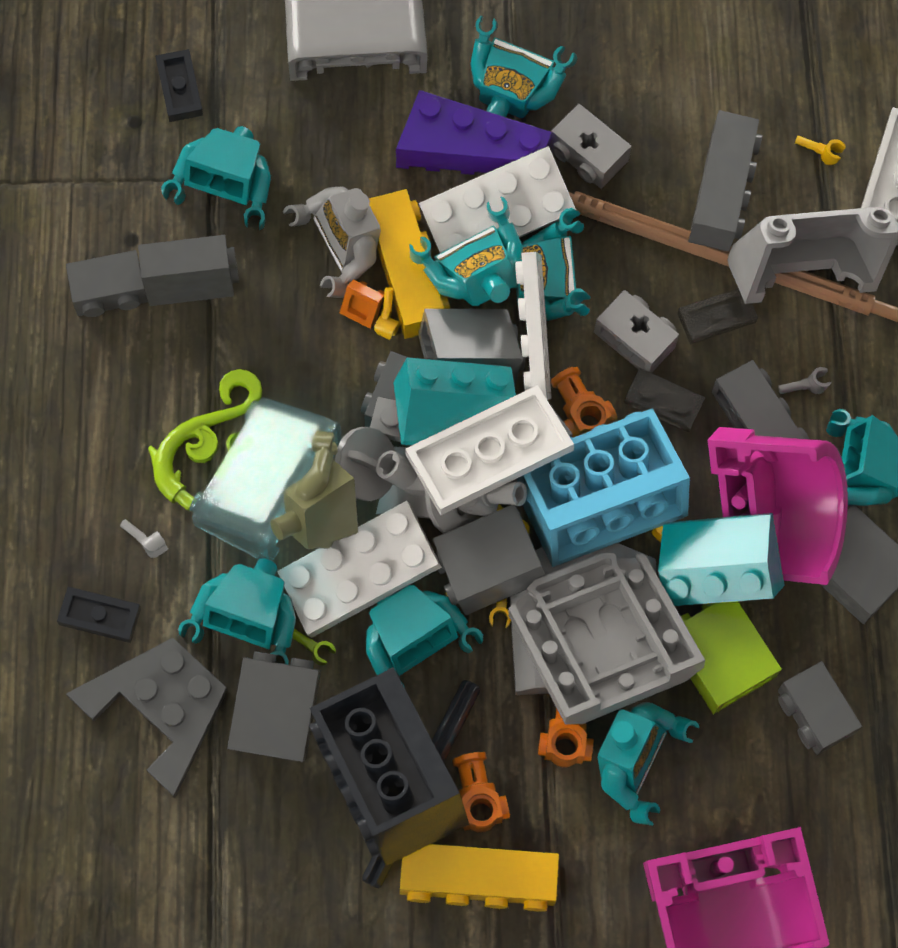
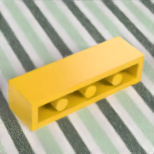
M404 189L369 198V206L380 224L381 232L377 250L388 286L394 289L393 303L404 339L418 336L424 308L450 309L448 298L440 295L423 271L425 266L414 263L410 258V244L415 251L424 252L425 249L421 246L420 237H426L428 240L429 238L426 231L420 232L417 221H421V214L417 201H410L408 191Z
M429 844L402 858L400 894L407 895V901L417 903H429L431 897L446 898V904L467 906L469 905V900L485 901V907L505 909L508 908V903L524 904V910L547 911V905L554 906L556 902L559 854Z

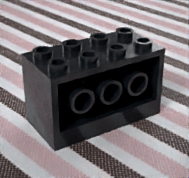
M394 667L310 708L315 722L309 724V727L372 857L379 854L384 865L387 866L469 825L460 793Z

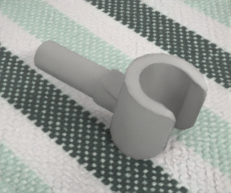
M819 367L806 379L778 385L779 393L784 394L808 389L814 394H821L832 382L820 383L817 378L824 376L828 369Z
M126 519L121 522L120 527L137 539L150 558H156L168 550L165 540L158 531L146 537L143 532Z

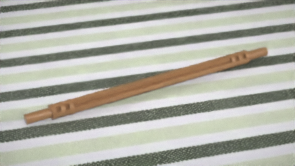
M578 191L575 194L569 192L576 210L582 216L729 267L727 259L730 251L688 242L689 230ZM806 271L775 274L776 280L774 283L867 316L872 313L898 322V307L876 300L875 295L866 292L860 293L858 289Z

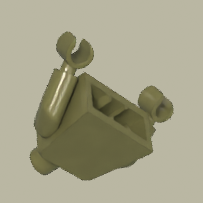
M320 430L314 433L311 446L313 452L316 453L312 468L302 479L285 490L283 494L285 513L270 521L271 529L277 539L283 540L293 536L306 549H328L332 547L334 541L358 533L355 480L353 476L333 460V456L338 452L337 444L333 442L334 433Z

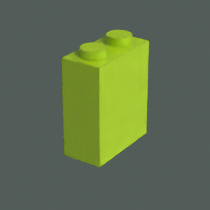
M738 601L703 604L701 606L703 611L693 617L689 613L680 616L705 659L704 668L690 679L713 715L775 679L782 670Z

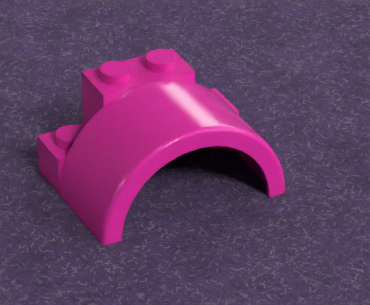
M719 427L708 438L711 474H718L723 517L773 513L784 581L827 585L835 572L841 555L848 512L847 479L838 449L829 441L757 436L754 429Z
M801 827L706 849L652 859L643 863L652 902L656 901L666 948H823L829 945ZM764 868H776L781 872V874L763 878L765 875ZM680 888L683 891L682 896H678L677 890Z

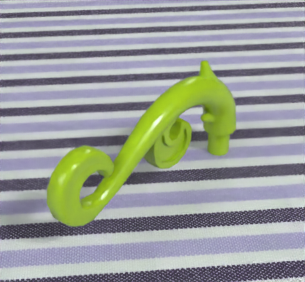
M238 369L225 374L220 381L219 392L223 403L231 405L230 392L233 388L242 386L249 391V396L243 404L193 417L173 429L161 442L158 450L153 446H149L148 450L152 459L155 483L159 491L171 503L177 502L186 510L191 511L198 502L195 497L185 491L186 486L180 482L181 471L177 470L174 473L173 459L176 451L183 442L196 437L199 439L198 444L186 443V453L189 459L195 463H206L211 460L217 453L218 440L216 434L209 427L237 418L252 410L260 402L262 387L255 374L247 370Z

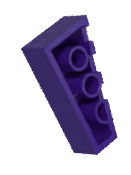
M419 90L396 148V168L409 169V166L426 167V171L440 172V169L459 170L461 174L474 175L475 172L488 173L547 146L550 148L552 132Z

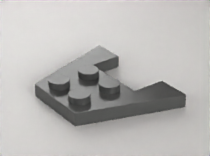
M171 638L66 693V695L93 721L120 695L133 705L172 742L147 769V772L176 798L228 690L174 638Z

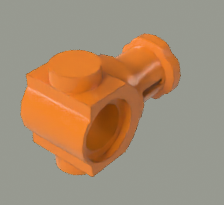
M578 367L567 368L550 381L552 387L559 390L566 403L563 410L568 419L563 422L572 432V437L590 432L598 425H608L617 420L616 411L609 400L604 401L594 391H587L579 377L581 371ZM587 415L593 416L599 423L589 426L584 424L581 418Z
M556 708L555 719L549 720L548 733L540 732L538 755L545 756L544 760H551L560 767L582 764L583 761L591 762L594 739L587 738L586 723L565 724ZM561 739H568L574 743L576 751L571 755H563L557 751L555 743Z
M485 752L468 753L452 760L453 766L458 767L462 785L459 793L469 821V825L463 827L464 831L471 829L475 832H486L491 830L495 824L502 823V820L510 818L506 796L499 797L495 784L488 783L484 761L487 759ZM471 768L473 769V773H474V777H475V782L473 781V778H472ZM477 804H485L491 809L492 816L488 820L478 821L472 817L471 808Z

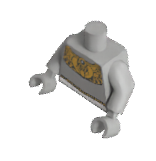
M328 187L307 199L306 205H288L284 208L283 213H296L295 221L290 223L289 226L306 225L311 219V213L315 215L313 220L342 273L339 277L325 276L320 286L321 288H332L327 297L343 298L348 282H351L353 279L357 280L375 263L381 228L369 206L370 200L361 189L354 188L348 190L345 187Z

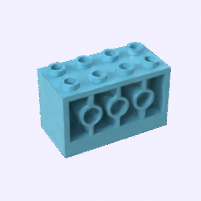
M653 408L643 412H633L617 422L608 425H598L590 432L570 437L574 443V451L517 478V481L524 483L527 488V498L523 507L552 567L663 526L664 523L673 522L688 516L690 477Z

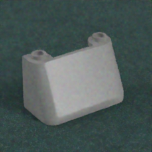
M285 0L290 81L307 80V72L314 68H317V74L324 73V68L378 64H392L393 69H399L400 63L409 66L410 74L427 73L428 54L422 0Z
M881 207L769 216L732 245L727 261L745 304L762 302L765 295V287L772 288L776 280L775 274L832 268L837 281H844L848 277L859 283L858 290L860 293L877 291L898 242V223L888 210Z

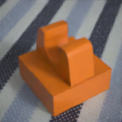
M353 279L346 288L339 313L371 329L377 321L384 299V291H376L368 287V283L364 281L358 282Z

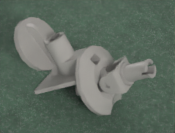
M359 427L350 430L341 439L335 457V462L354 477L356 499L363 501L379 499L377 515H381L407 500L411 504L417 518H431L434 526L443 534L478 520L480 516H487L496 512L498 504L521 506L527 498V488L524 483L518 481L508 482L440 515L406 456L405 449L408 447H393L389 438L379 429Z

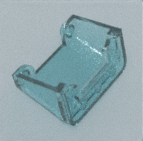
M263 397L259 402L254 400L250 404L245 414V420H247L204 493L199 491L196 494L189 510L193 512L192 521L194 526L257 559L265 558L273 561L279 552V548L275 546L279 539L274 535L270 521L285 513L283 495L285 490L302 479L312 468L316 453L313 452L311 446L314 433L317 430L334 433L333 442L338 447L341 441V427L339 423L325 416Z

